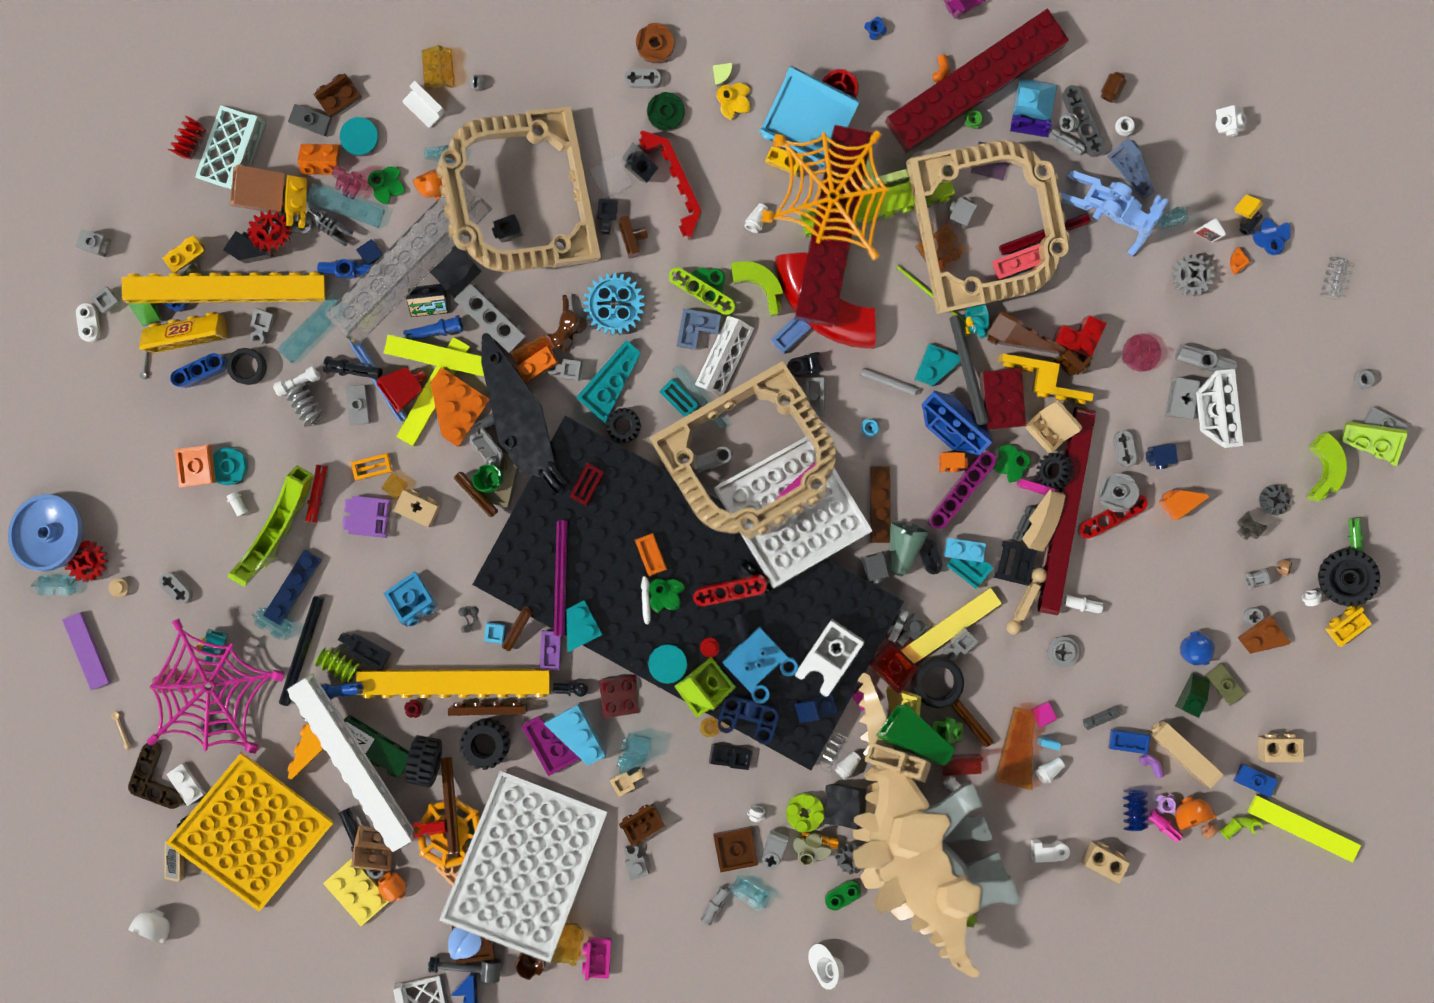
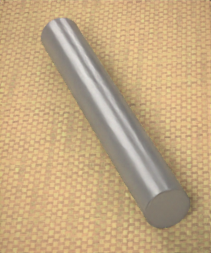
M864 368L861 372V376L911 395L916 393L917 388Z

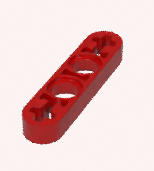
M1139 495L1138 500L1142 501L1140 508H1131L1133 512L1127 511L1122 518L1118 517L1116 512L1109 509L1102 511L1080 523L1077 529L1080 537L1087 539L1095 537L1144 511L1148 505L1147 499L1143 495ZM1101 516H1107L1109 519V523L1105 527L1099 523ZM1085 525L1087 527L1096 525L1097 528L1089 530V535L1087 533H1083V530H1085Z
M755 575L702 586L696 590L693 599L697 605L707 606L760 595L766 590L768 581L762 575ZM756 581L763 584L760 589L758 586H753L749 591V586L754 585ZM735 585H743L745 588L744 593H737ZM723 588L726 591V596L719 597L716 589ZM712 590V595L707 596L705 600L699 598L701 592L703 595H708Z

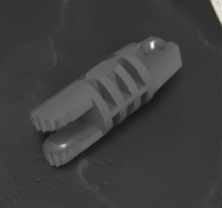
M312 208L307 211L306 217L314 222V226L321 229V231L343 246H347V239L338 233L341 231L347 236H352V230L322 210L319 212Z

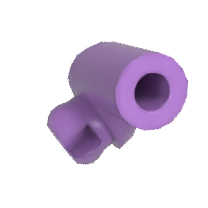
M1149 753L1140 756L1141 764L1143 766L1149 764L1156 778L1165 776L1159 760Z

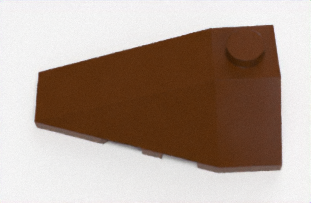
M1003 311L994 315L986 332L987 341L994 345L999 343L1001 345L1061 354L1066 350L1047 337L1042 336L1040 338L1038 331L1035 329L1022 327L1024 324L1022 321Z

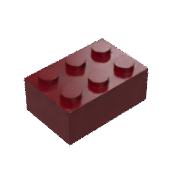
M1022 369L984 371L979 373L980 392L988 423L984 424L987 430L1026 426Z

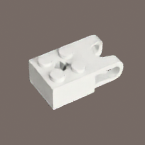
M831 619L799 666L795 676L799 679H804L810 671L816 670L821 672L824 676V683L821 686L820 693L825 697L828 696L864 644V640ZM837 642L840 643V647L842 649H837V651H834V646L832 644H836Z

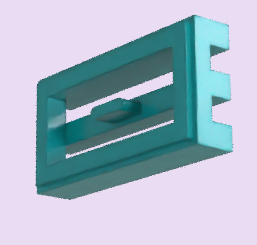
M673 378L659 391L684 417L693 413L699 406ZM672 384L694 405L692 408L670 387ZM666 390L688 410L687 413L665 393Z

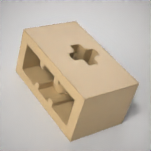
M411 488L409 491L403 490L393 511L426 527H432L441 508L440 505H437L438 501L428 496L426 499L419 496L420 492ZM420 503L419 506L422 507V509L417 510V508L414 505Z

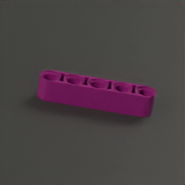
M983 452L977 455L929 515L928 523L932 528L942 529L950 522L994 467L996 457L993 453ZM984 455L990 458L988 466L982 464L981 460ZM972 470L978 473V478L975 481L969 477ZM960 485L966 488V493L963 496H960L957 492ZM948 500L954 503V508L951 511H948L945 507ZM936 515L942 517V523L939 526H936L933 522Z

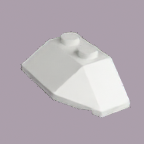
M1235 369L1217 370L1196 392L1200 431L1223 448L1243 446Z

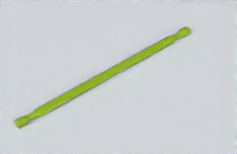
M899 265L896 267L933 298V293L907 271H904ZM954 310L949 311L953 315H959ZM961 317V321L966 325V321Z

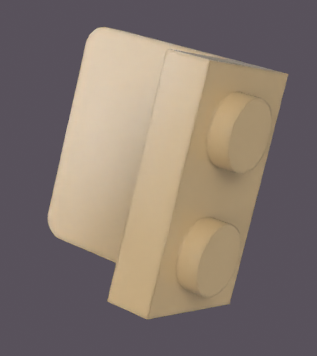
M1057 400L1039 411L1024 426L1048 453H1053L1065 440L1082 430L1079 422Z

